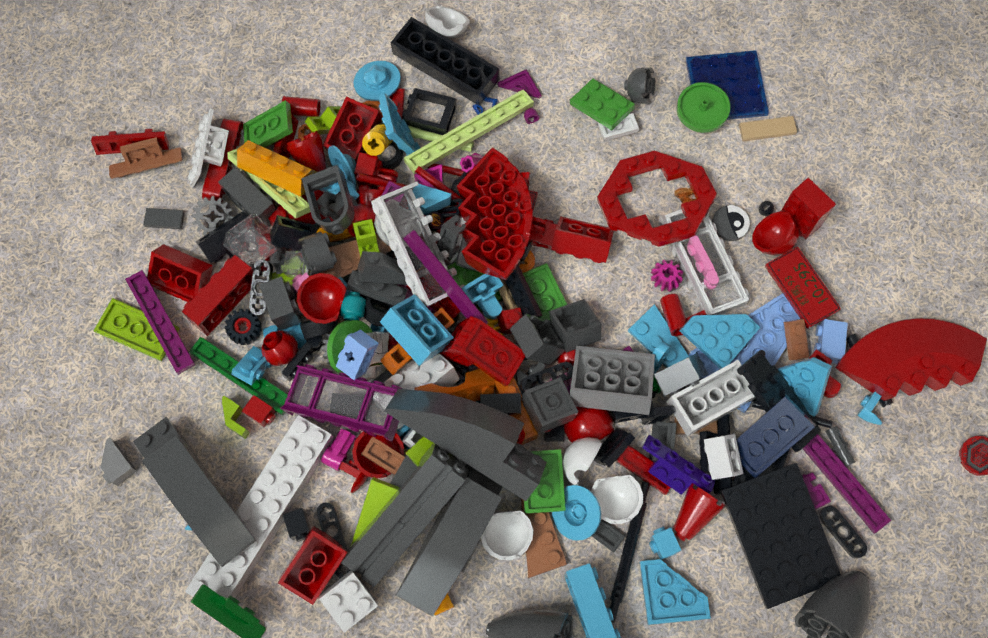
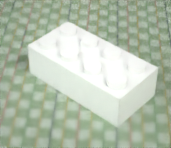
M439 353L420 366L412 359L396 374L386 380L384 384L387 387L396 385L402 389L414 390L416 387L430 383L442 387H451L460 379L455 368ZM374 392V402L387 416L384 410L393 396ZM399 421L397 428L400 429L405 424Z
M739 360L699 381V384L693 387L689 386L674 394L666 402L668 406H673V414L687 436L756 398L748 388V381L737 372V369L741 366Z

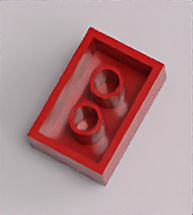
M346 96L323 143V147L328 151V148L334 145L342 154L350 155L357 164L359 152L366 153L362 145L364 136L376 125L380 124L383 116L379 110Z
M808 177L791 192L781 211L791 213L797 225L799 236L807 239L823 225L836 203Z

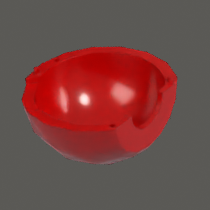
M783 211L772 213L765 217L756 226L752 235V242L755 248L763 254L773 256L785 254L794 247L799 239V232L794 218L790 212Z
M318 273L309 276L302 282L297 291L299 310L307 319L315 323L326 324L336 321L344 299L346 286L339 278L331 274Z
M576 407L578 414L574 420L564 424V431L571 443L587 437L597 438L601 441L614 431V421L610 411Z
M364 431L361 432L355 440L352 450L353 460L358 470L369 477H388L391 475L390 472L361 455L371 438L374 437ZM395 433L393 441H389L380 435L374 437L404 456L403 442L397 433Z

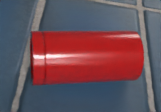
M282 97L281 102L286 100L290 103L292 115L319 117L320 99Z
M668 294L660 299V303L671 335L681 336L683 334L679 330L687 322L678 294Z

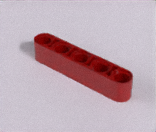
M223 119L220 128L229 131L222 165L209 164L203 185L202 199L206 197L208 201H210L211 196H214L215 201L221 198V203L223 202L222 197L223 194L225 195V192L218 182L232 170V162L228 159V152L235 150L239 146L242 136L240 133L243 130V122L231 119Z

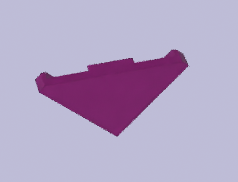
M527 69L497 82L500 88L514 92L524 90L529 96L535 98L542 97Z

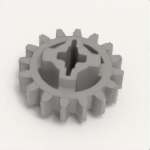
M211 196L210 201H208L205 197L203 198V204L200 201L197 202L199 208L193 207V210L196 212V214L191 215L192 218H196L193 225L198 224L197 231L204 230V236L207 232L216 229L218 221H224L225 223L228 219L233 218V216L228 214L232 209H226L228 203L221 204V198L215 201L214 196ZM209 205V210L205 213H200L204 206ZM216 205L219 206L224 211V213H219V211L216 209ZM211 212H214V215H217L219 217L214 219V222H211L210 218L203 216L210 215ZM200 220H205L208 223V228L203 226Z

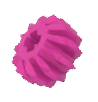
M665 259L662 260V264L657 262L655 268L651 271L653 275L651 276V281L655 282L654 286L658 287L660 285L661 292L664 291L665 287H667L669 292L672 291V287L677 289L679 283L683 281L681 277L683 270H678L680 265L676 264L674 266L673 260H670L669 264H667Z

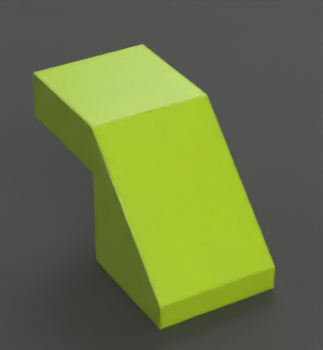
M328 106L321 116L308 117L305 123L312 132L317 131L320 135H326L329 133L341 107Z
M372 219L353 223L360 257L362 251L379 252Z
M223 396L222 405L225 425L246 439L250 432L235 422L243 409L226 396Z

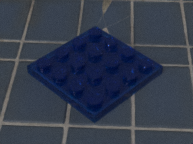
M756 50L686 57L690 85L700 82L711 83L721 88L728 96L730 113L727 120L768 116L769 110Z

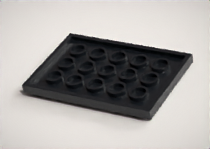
M797 463L787 465L720 491L766 609L816 591L831 579L841 575Z

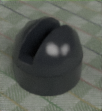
M764 201L760 204L759 213L761 215L769 216V214L773 213L774 205L772 202ZM769 205L770 207H768L766 211H764L763 208Z

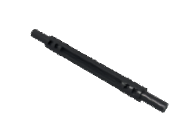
M642 482L641 485L643 504L639 513L630 521L612 589L610 609L614 620L611 623H615L619 604L623 601L647 506L645 502L650 486L647 482Z

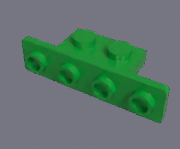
M204 584L200 586L191 600L193 605L240 638H261L266 631V628L259 624L260 620L254 617L256 613L248 607L243 609L239 606L240 601L230 595L228 598L220 596Z

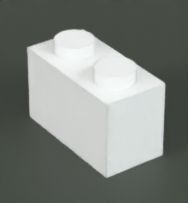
M735 434L704 439V449L707 454L712 480L743 474Z

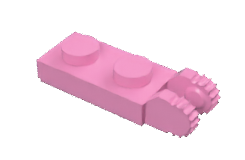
M693 236L687 244L688 253L696 260V268L704 276V285L712 290L719 283L718 274L698 236Z

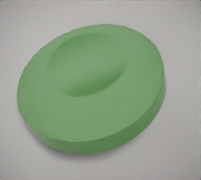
M705 82L695 83L686 87L681 92L676 107L677 115L687 128L695 132H713L722 127L730 113V101L726 93L718 86Z
M346 320L339 323L331 332L327 344V356L330 365L338 374L342 371L336 365L339 360L338 355L345 346V338L350 333H355L359 330L365 333L373 332L366 323L358 320Z

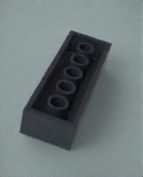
M413 17L407 21L390 42L392 53L479 106L500 80L499 68Z

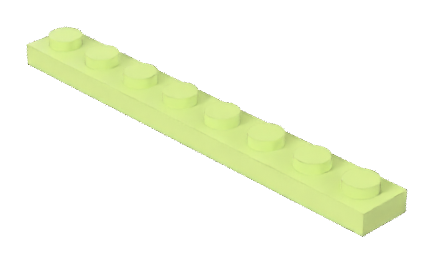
M521 90L404 157V162L414 174H417L414 171L418 166L423 169L431 166L534 105V101L524 90Z

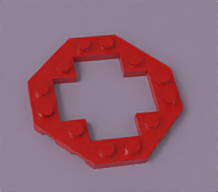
M654 150L620 160L597 196V202L611 230L626 232L627 236L638 240L645 239L652 242V245L661 247L696 236L701 223H703L711 205L716 200L717 193L702 166ZM661 168L667 181L685 176L696 197V200L681 204L685 219L652 228L646 214L627 219L617 196L632 192L633 187L628 177Z

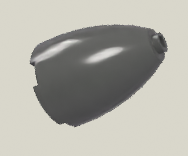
M850 571L841 574L825 583L812 594L795 616V624L808 634L806 638H821L829 624L831 627L827 632L826 638H862L870 608V588L866 575L860 571Z
M555 610L517 611L493 619L491 623L489 622L486 627V635H488V638H572L573 619L572 615Z

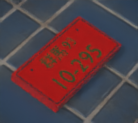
M798 246L765 265V268L799 318L804 319L807 329L841 310Z

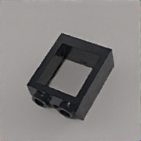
M414 88L413 93L409 94L407 110L404 109L402 120L404 119L408 126L441 135L448 133L457 107L456 98ZM418 99L446 106L440 124L412 117Z

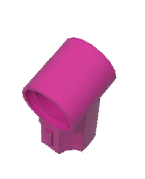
M475 152L472 155L461 158L460 165L462 170L469 173L484 156Z
M341 428L331 447L329 446L323 453L321 462L340 471L339 467L342 461H346L347 453L357 437Z

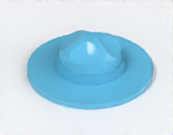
M373 61L358 70L353 83L356 93L361 98L368 101H379L378 96L385 93L390 97L397 91L401 82V76L394 64L387 61Z
M330 146L328 148V155L331 165H338L343 171L345 179L351 181L356 186L355 160L348 154H342L336 146Z
M580 485L567 486L564 488L566 511L552 512L553 522L558 531L566 538L575 541L587 539L597 531L600 525V504L596 496L586 487Z

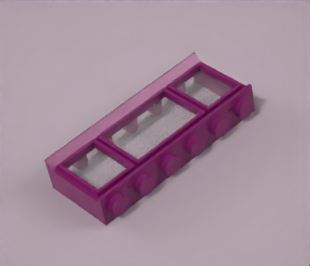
M308 364L305 367L297 365V372L286 401L280 408L281 410L292 416L295 413L305 419L310 417L320 423L326 421L339 428L345 426L355 432L361 430L371 436L376 437L380 435L389 441H393L399 421L384 412L396 391L402 389L401 387L396 385L387 387L379 381L370 383L362 377L353 380L345 373L340 372L337 375L325 368H322V371Z

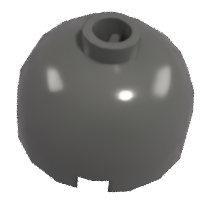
M637 68L631 72L628 80H625L624 89L631 100L636 103H651L649 96L650 93L654 96L655 78L651 76V73H654L652 68Z

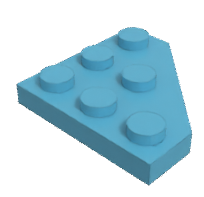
M385 93L378 96L380 101L379 108L383 114L382 121L386 126L385 134L387 138L393 140L397 147L403 150L407 156L420 149L418 142H415L410 134L411 130L404 119H401L397 112L396 104Z
M747 314L695 315L679 331L716 366L722 369L732 362L759 330L760 326Z
M813 357L778 368V371L809 414L815 417L819 412L832 366Z
M661 559L639 562L648 625L711 619L708 597L668 567Z

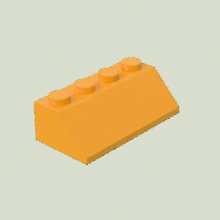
M249 140L237 149L238 168L300 197L305 193L302 178L317 173Z

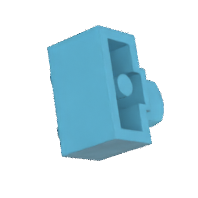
M484 274L461 288L474 305L478 304L487 319H494L501 313L502 306L495 297V293L503 287V283L499 278Z

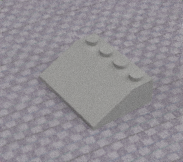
M576 345L570 396L575 406L649 415L652 401L655 354Z

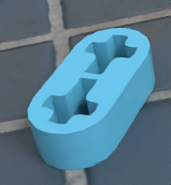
M664 341L652 353L655 354L654 374L660 369L672 348Z

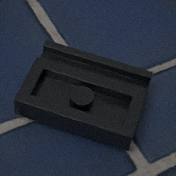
M616 428L601 444L594 461L610 468L635 437L630 432L627 433Z

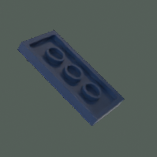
M785 395L736 439L742 466L754 478L757 477L810 432L816 424Z

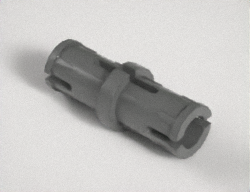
M835 426L826 430L825 432L833 445L832 449L834 452L836 451L841 462L845 466L855 463L856 461L847 447L848 443L844 441L838 427Z

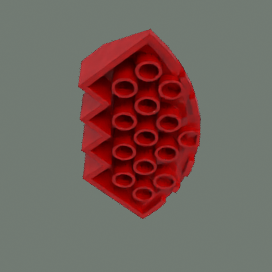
M492 147L457 185L460 196L464 199L458 209L463 220L466 222L465 230L461 233L465 242L468 243L461 252L469 266L481 273L507 280L518 265L527 247L532 230L533 209L531 196L524 178L505 155Z
M924 318L901 320L877 328L862 337L843 355L835 368L870 392H876L881 395L880 399L883 401L894 398L899 389L911 396L920 393L925 385L934 391L945 388L950 380L962 386L971 383L981 366L987 338L973 330L948 321Z

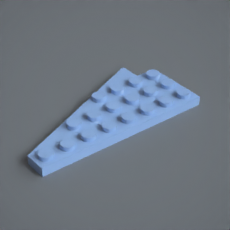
M783 293L748 315L760 328L731 363L739 360L742 365L759 350H763L766 353L765 358L771 366L776 364L787 347L784 322L800 319ZM698 348L690 352L689 356L698 354L708 373L703 379L720 370ZM752 401L737 409L745 413Z

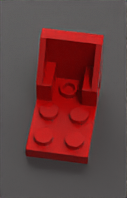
M472 316L458 323L451 334L454 338L440 352L446 360L465 366L474 364L505 387L508 386L525 358L521 348L482 320Z

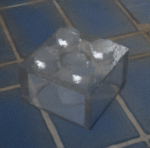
M252 213L225 233L223 245L251 268L254 267L258 260H264L278 251V247L271 244L270 232L272 229L255 213Z

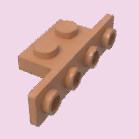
M157 137L120 146V151L125 161L110 165L109 176L111 179L120 178L132 173L159 168L167 164H175L183 160L182 150L179 147L162 151Z

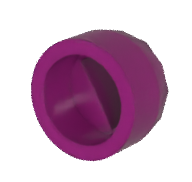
M529 108L524 112L526 123L530 124L539 120L538 112L535 109Z

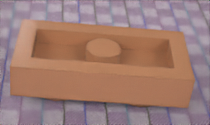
M804 319L784 322L789 360L808 358L809 350Z
M374 437L371 438L361 454L393 475L396 474L405 458Z

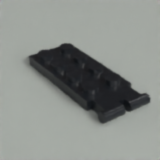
M759 350L737 369V372L748 381V388L764 410L767 412L787 395L816 424L810 432L792 446L796 453L802 450L821 429L775 365L771 366L765 358V351Z

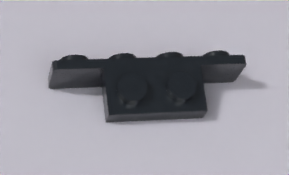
M729 414L717 420L718 434L709 431L699 432L701 471L705 473L710 472L707 454L704 449V439L730 435ZM732 477L714 479V494H721V490L733 486Z

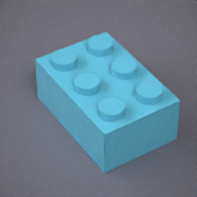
M415 294L391 307L380 321L419 366L442 352L454 338Z

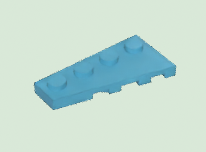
M655 304L628 329V332L651 354L662 341L672 347L663 362L666 368L689 357L677 337L671 335L667 322Z

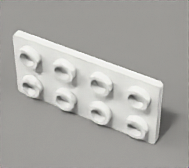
M211 108L207 114L204 113L198 127L200 133L199 137L196 138V152L191 160L193 167L188 175V180H190L189 187H194L200 177L203 162L221 166L229 131L211 126L214 109Z

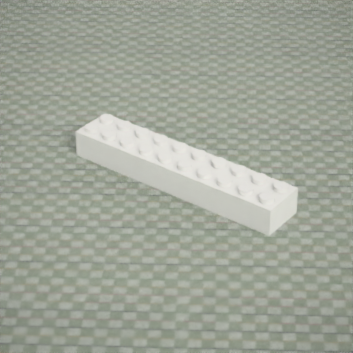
M297 416L236 511L256 541L223 567L209 553L185 590L187 594L194 597L200 586L204 584L220 596L227 598L229 595L234 598L237 596L283 523V514L289 513L320 464L323 453L335 440L332 434L303 417Z

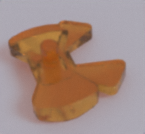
M679 188L674 193V196L680 198L682 203L696 200L689 198V196L694 194L691 188Z

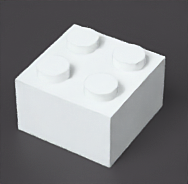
M349 571L319 595V600L344 633L378 606L375 599L353 571Z

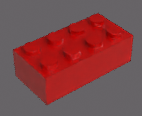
M234 255L224 263V267L219 272L212 275L208 284L201 287L197 295L184 305V309L181 312L194 326L206 336H209L251 291L253 269Z

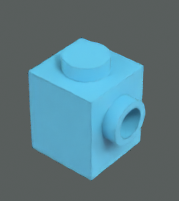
M661 527L653 531L654 535L650 537L651 542H649L652 552L654 554L657 553L661 560L681 551L671 528L665 530V527Z

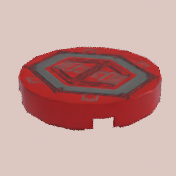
M974 436L967 439L959 450L962 466L969 473L976 476L988 475V438L984 436Z

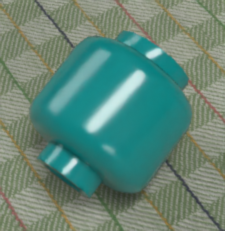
M348 292V295L344 296L340 315L344 317V320L359 321L365 315L366 300L358 292Z

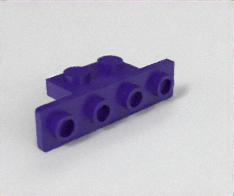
M651 435L647 436L642 448L657 458L649 468L648 472L681 495L692 483L708 494L712 492L715 480H712L709 474L701 471L693 463L678 455L676 451L671 450Z

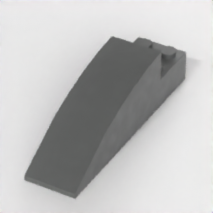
M398 389L384 410L390 416L527 501L540 483L547 462L540 456L525 449L523 445L516 443L524 423L504 412L446 393Z
M167 417L133 441L145 458L142 462L221 567L225 566L256 541L180 431Z
M468 467L466 481L439 512L395 596L430 616L435 614L502 499L499 494L503 486L473 467Z

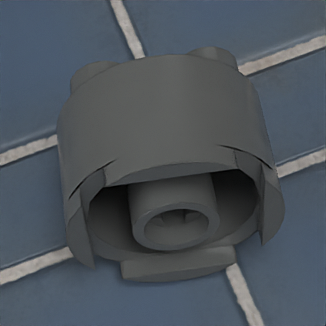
M317 232L298 239V244H303V249H300L305 265L308 270L312 269L310 275L334 269L337 260L334 252H330L328 248L330 241L327 233Z

